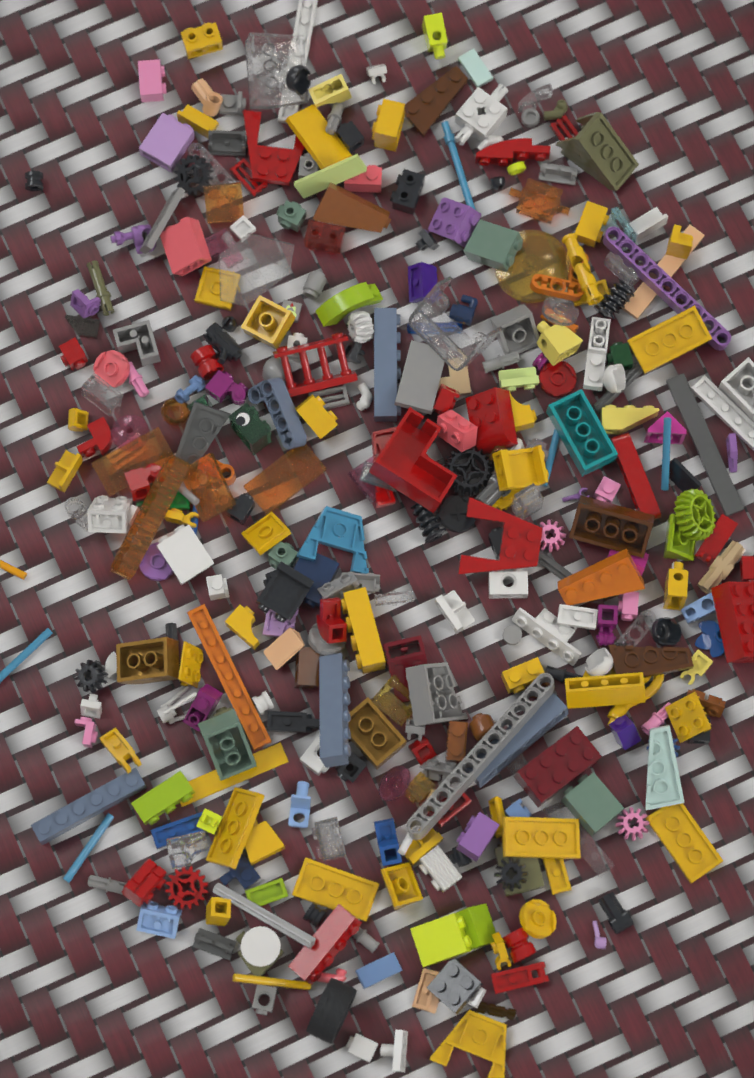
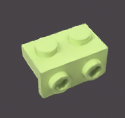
M535 367L500 370L498 372L500 388L510 392L516 391V388L524 387V390L535 389V386L539 384V376L536 374Z

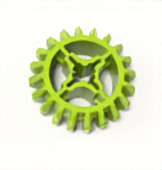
M690 489L677 496V501H675L676 507L673 508L676 513L674 517L677 520L676 524L679 525V531H682V535L692 541H699L709 537L715 528L714 522H716L714 515L716 513L713 511L714 506L711 505V499H708V495L704 494L702 490Z

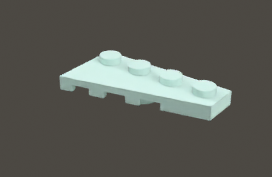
M670 726L651 728L649 732L645 810L685 803Z

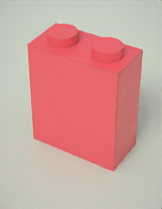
M184 217L179 223L166 227L165 231L161 233L160 238L172 274L184 276L212 261L199 220Z

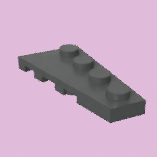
M194 401L170 474L188 479L231 413Z

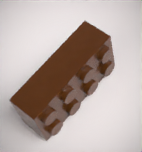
M580 495L569 538L619 552L627 548L630 555L644 558L655 515Z

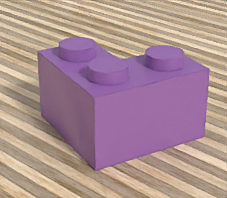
M481 812L476 817L472 816L464 830L466 833L462 831L456 841L459 843L457 850L477 862L494 837L499 824Z

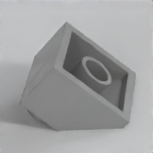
M525 304L490 318L494 333L504 354L514 351L520 354L538 346L539 334L532 312Z

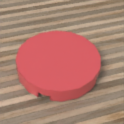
M115 350L101 353L93 365L95 379L100 385L108 388H116L122 385L130 373V364L126 356Z

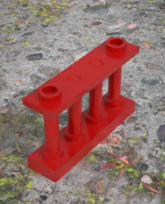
M342 332L332 334L331 338L287 348V346L276 348L273 356L274 358L280 357L286 380L285 385L290 397L358 381L356 372L354 370L351 371L348 367L343 342L349 340L346 334L343 335ZM336 345L341 366L340 374L333 375L330 373L324 346ZM317 348L323 372L322 378L317 380L312 378L306 354L307 350ZM299 353L305 378L303 380L304 383L296 384L293 381L287 355Z

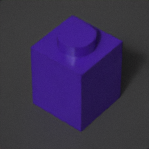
M626 715L615 719V721L609 724L616 742L624 750L641 741L634 723Z

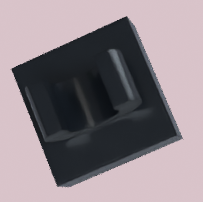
M423 229L419 232L422 239L415 243L419 250L424 251L428 247L435 250L439 247V244L428 230Z
M356 341L347 343L344 349L347 363H361L357 359V355H365V352L360 349L362 346Z

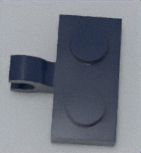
M243 853L236 869L228 868L230 871L220 877V881L224 886L236 878L244 890L261 879Z

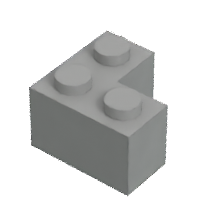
M149 320L113 329L120 353L138 349L142 366L161 361Z

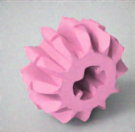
M547 520V525L544 522H540V527L543 528L540 544L542 545L541 551H544L547 547L549 553H551L553 547L558 551L560 549L559 545H564L565 541L563 539L566 538V533H562L564 530L563 526L557 528V521L554 522V525H551V520ZM549 533L553 534L550 539L546 538Z
M633 807L629 808V813L624 809L622 810L623 816H617V819L621 822L616 823L615 826L622 827L618 834L620 835L625 832V840H627L629 835H631L632 841L636 840V835L642 839L643 834L641 832H648V829L644 826L649 825V821H643L647 815L643 814L640 816L641 809L639 808L636 813H634ZM632 820L636 821L635 825H637V827L634 826L632 829L629 827L630 824H628L627 822H631Z

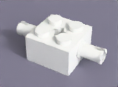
M499 84L491 95L478 87L455 115V123L462 127V130L454 137V140L457 143L460 141L459 145L463 146L471 135L482 142L487 136L492 135L507 116V107L499 101L508 93V89L505 86L502 89L503 85Z

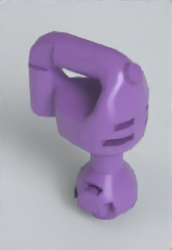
M151 225L133 226L131 232L128 233L115 231L114 235L110 236L111 243H116L119 246L126 240L133 239L137 254H142L140 251L144 242L142 234L146 232L148 235Z

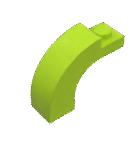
M363 282L337 293L325 301L315 312L324 327L335 325L346 315L360 307L380 303L383 297L375 284L368 285L366 282Z

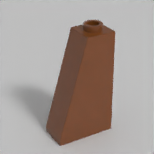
M331 182L313 216L315 221L379 233L382 232L383 228L387 229L391 221L389 211Z

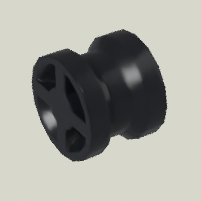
M40 171L26 172L25 179L27 183L25 184V189L28 191L43 190V173Z
M313 902L303 919L311 921L312 925L317 927L327 911L318 908L317 904Z

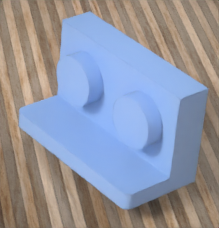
M150 901L148 904L144 902L140 908L136 931L175 939L182 910L172 905H158L154 901Z

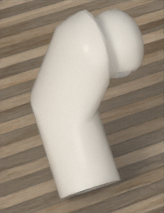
M489 135L477 148L482 150L492 144L504 141L501 136Z
M365 382L358 385L362 396L360 401L356 403V406L361 411L369 408L373 399Z

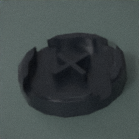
M461 495L449 496L441 504L439 518L447 530L461 533L473 527L476 518L466 517L468 497Z

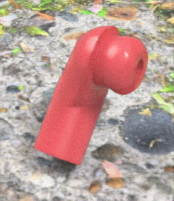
M338 968L336 975L322 972L318 982L328 983L331 978L344 982L347 971Z

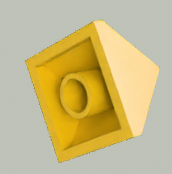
M410 862L381 869V875L394 910L423 900Z

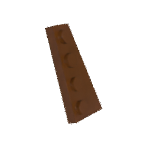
M456 65L405 104V118L422 137L427 134L429 128L435 124L437 118L468 82L467 76Z
M608 645L609 652L613 657L615 674L643 672V676L646 678L692 669L694 667L689 648Z

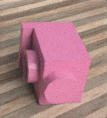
M639 592L618 595V599H621L618 600V612H621V620L632 621L636 619L638 615Z

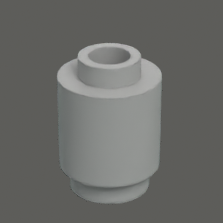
M317 270L310 272L303 287V295L309 299L316 300L321 295L327 281L324 277L325 274Z

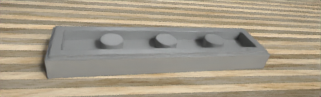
M181 187L171 193L140 248L142 253L146 254L153 249L185 192Z

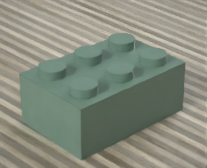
M235 709L198 723L220 781L257 766Z

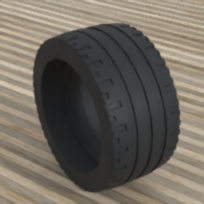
M331 978L318 1001L306 1032L332 1044L345 1021L357 990L342 981Z

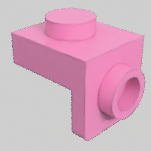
M87 717L75 719L74 723L76 726L85 727L82 741L83 746L92 748L98 736V732L95 731V722H92V719Z

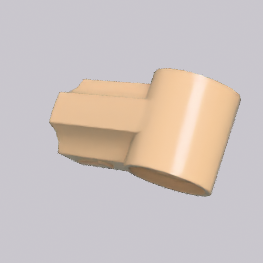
M203 78L192 84L191 89L203 104V113L211 117L216 116L223 98L219 93L213 92Z

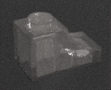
M205 831L166 839L172 869L192 865V860L198 854L209 850Z

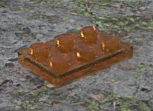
M209 453L179 470L186 488L200 500L195 507L202 522H206L237 505L213 453Z

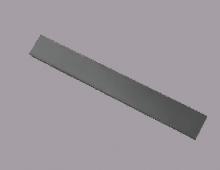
M684 373L667 379V386L725 516L728 517L743 511L744 507Z

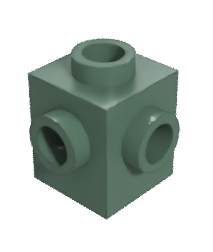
M287 200L284 205H280L276 213L278 215V223L283 228H290L296 232L299 231L307 217L306 210L301 208L300 204Z
M280 541L268 550V562H270V566L274 569H277L281 561L293 567L298 560V552L294 550L291 544Z

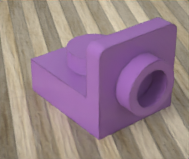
M77 289L72 291L70 305L83 318L98 313L101 299L96 297L89 300L86 295Z

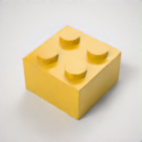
M383 99L382 105H378L377 120L374 121L372 127V140H374V147L396 152L405 119V104Z
M259 295L241 328L245 334L276 349L280 346L290 329L295 316L288 309Z

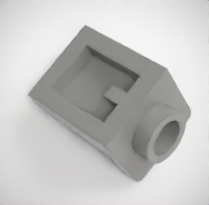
M238 91V95L221 94L223 102L219 110L220 114L242 115V109H246V98H243L242 91Z

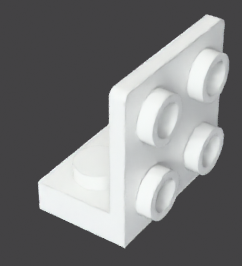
M105 495L94 498L87 510L88 532L127 533V512L132 505V499H127L125 496L108 498Z

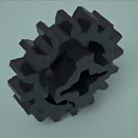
M187 155V159H181L182 164H176L179 168L178 171H174L175 174H178V177L174 178V181H179L177 188L181 187L185 190L184 193L188 192V195H200L201 192H207L205 187H211L209 180L214 178L210 176L213 170L208 169L211 164L205 163L206 158H200L199 155Z

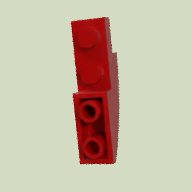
M532 138L501 141L478 151L475 164L482 166L498 164V166L506 167L512 165L513 158L520 161L527 159L545 161L549 160L550 146L532 145Z

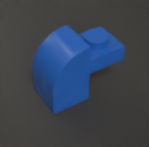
M394 819L375 821L374 826L382 865L401 863L402 859L401 854L398 853L399 843Z

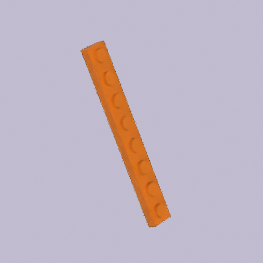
M205 604L188 611L187 614L254 751L271 743L272 741Z

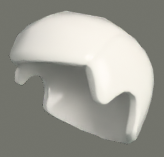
M622 364L610 365L603 373V384L606 390L611 393H621V390L625 389L626 378Z
M606 648L596 650L587 658L588 668L585 667V670L590 676L606 675L613 666L612 655Z

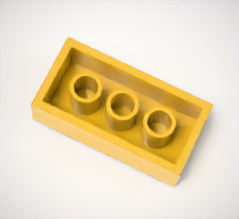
M366 587L344 592L343 599H341V608L343 615L347 614L348 616L345 618L348 633L352 632L353 635L350 636L353 651H357L355 660L358 670L362 669V673L366 674L385 669L386 661Z

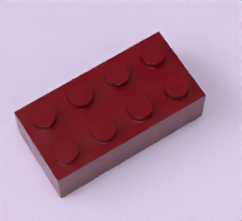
M576 726L517 771L514 778L539 808L596 764L602 756L580 728Z

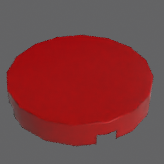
M561 361L554 366L548 362L541 369L539 384L547 395L555 398L569 395L575 387L576 372L568 362Z

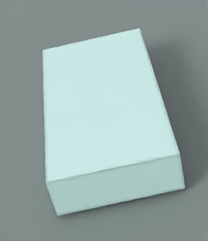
M475 49L458 57L459 62L477 88L493 80V76Z

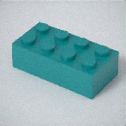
M582 389L548 405L546 413L582 477L616 460L618 453Z

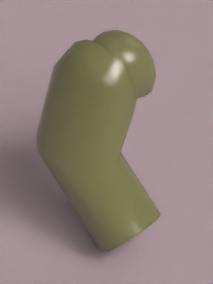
M559 100L553 111H544V121L561 119L567 111V102Z

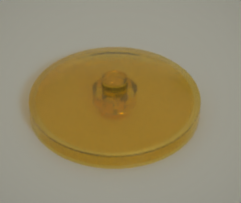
M539 230L520 231L519 233L523 239L522 248L515 255L514 263L507 272L495 268L497 281L508 295L519 301L529 303L545 301L552 296L533 292L530 288L532 277L536 274H543L567 280L569 273L567 252L555 237ZM557 284L552 285L553 289L556 291H560L562 289L561 286Z

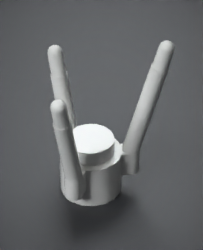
M186 686L169 701L161 705L157 712L162 722H169L171 725L176 721L184 720L186 715L174 717L177 715L174 709L197 696V693L194 692L172 705L175 700L189 689V686Z

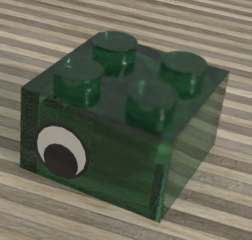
M245 403L229 415L230 427L254 456L271 443V427L265 420H260L258 417L260 414L254 406L250 407L248 403Z

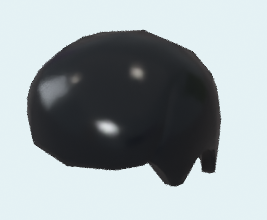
M304 65L293 66L286 75V86L297 95H303L307 92L311 85V81L307 77L308 74H311Z
M658 618L652 624L650 633L656 644L672 646L680 641L682 636L681 626L678 623L672 622L671 618Z

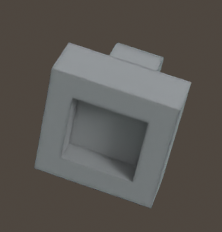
M406 718L405 733H407V739L410 740L411 734L414 733L418 734V741H421L422 734L425 735V725L415 726L413 718Z

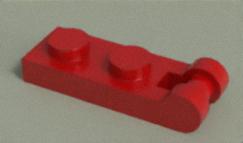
M545 962L490 974L495 994L549 982V977L544 969L546 968ZM537 970L538 977L533 978L531 971Z

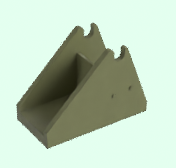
M601 112L579 117L576 122L581 123L583 126L578 135L556 143V146L562 148L560 152L562 155L609 190L617 191L639 163Z

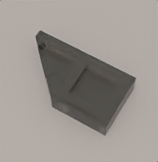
M65 315V319L79 337L98 338L100 319Z

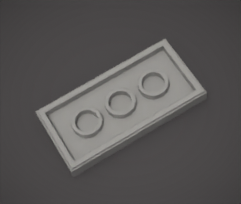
M411 340L394 405L408 409L411 407L415 411L427 414L432 413L447 349Z

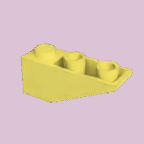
M606 405L601 409L600 421L607 435H620L657 417L659 408H654V406L650 405L643 406V408H635L633 405H627L624 408Z

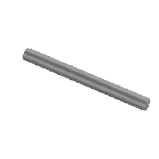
M217 883L214 886L213 893L219 897L231 899V904L308 948L314 945L316 939L308 933L221 883Z

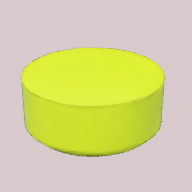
M523 161L516 162L507 167V171L511 176L526 170Z

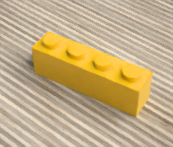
M643 672L565 678L568 709L646 703Z

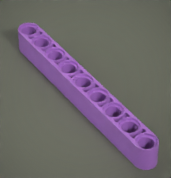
M613 226L606 230L603 243L615 256L677 314L695 305L704 324H709L712 330H708L712 337V340L708 341V343L719 351L727 347L731 341V334L619 228ZM608 235L616 236L617 240L609 239ZM622 247H627L630 253H624ZM641 260L644 265L638 266L635 261ZM649 273H655L657 279H652ZM662 286H669L671 291H664ZM676 299H683L685 304H678ZM717 337H723L725 343L718 342Z

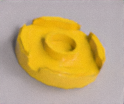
M533 899L525 903L520 909V924L529 936L536 939H544L556 929V915L553 910L551 911L546 902L540 899Z

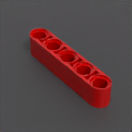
M627 432L610 438L618 453L616 460L636 510L655 515L654 520L661 518L659 506L630 434Z

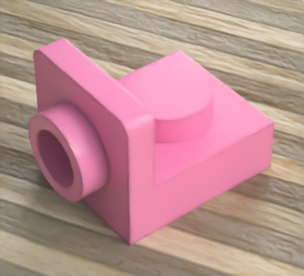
M604 476L593 498L612 503L621 484Z

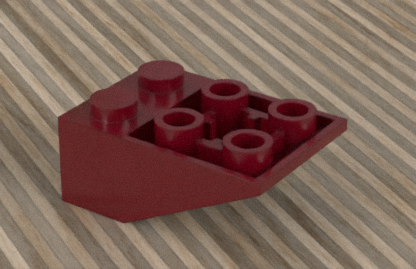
M421 635L383 644V651L397 704L410 701L406 668L428 664Z

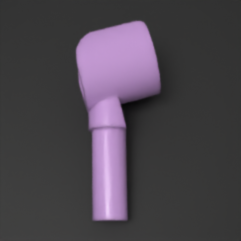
M593 921L594 945L598 949H605L606 937H600L597 921Z

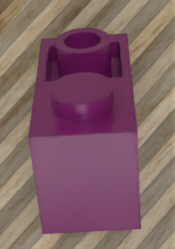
M208 684L204 685L198 691L183 722L200 731L198 723L209 719L223 693Z

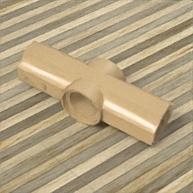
M732 541L721 556L719 555L709 567V571L697 585L704 593H711L712 587L718 586L722 580L726 579L736 562L739 561L746 551L743 546L738 542Z

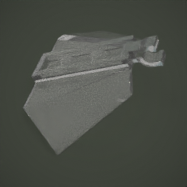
M229 231L222 235L221 238L229 249L219 254L220 301L245 307L290 273L294 244L252 233L246 234L236 243Z

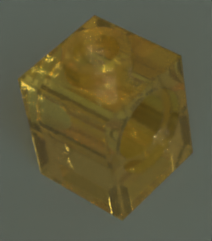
M420 771L405 788L404 792L407 793L405 797L413 804L414 802L420 804L431 790L435 788V784Z

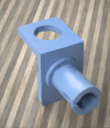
M297 782L296 795H291L288 822L290 827L308 828L311 797L308 796L310 785L308 782ZM297 813L303 814L305 819L303 822L298 823L294 821V815Z

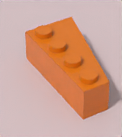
M627 548L557 582L558 591L566 605L579 604L645 589L644 580Z

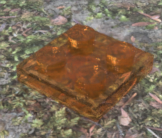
M241 182L204 185L208 224L237 221L244 215Z

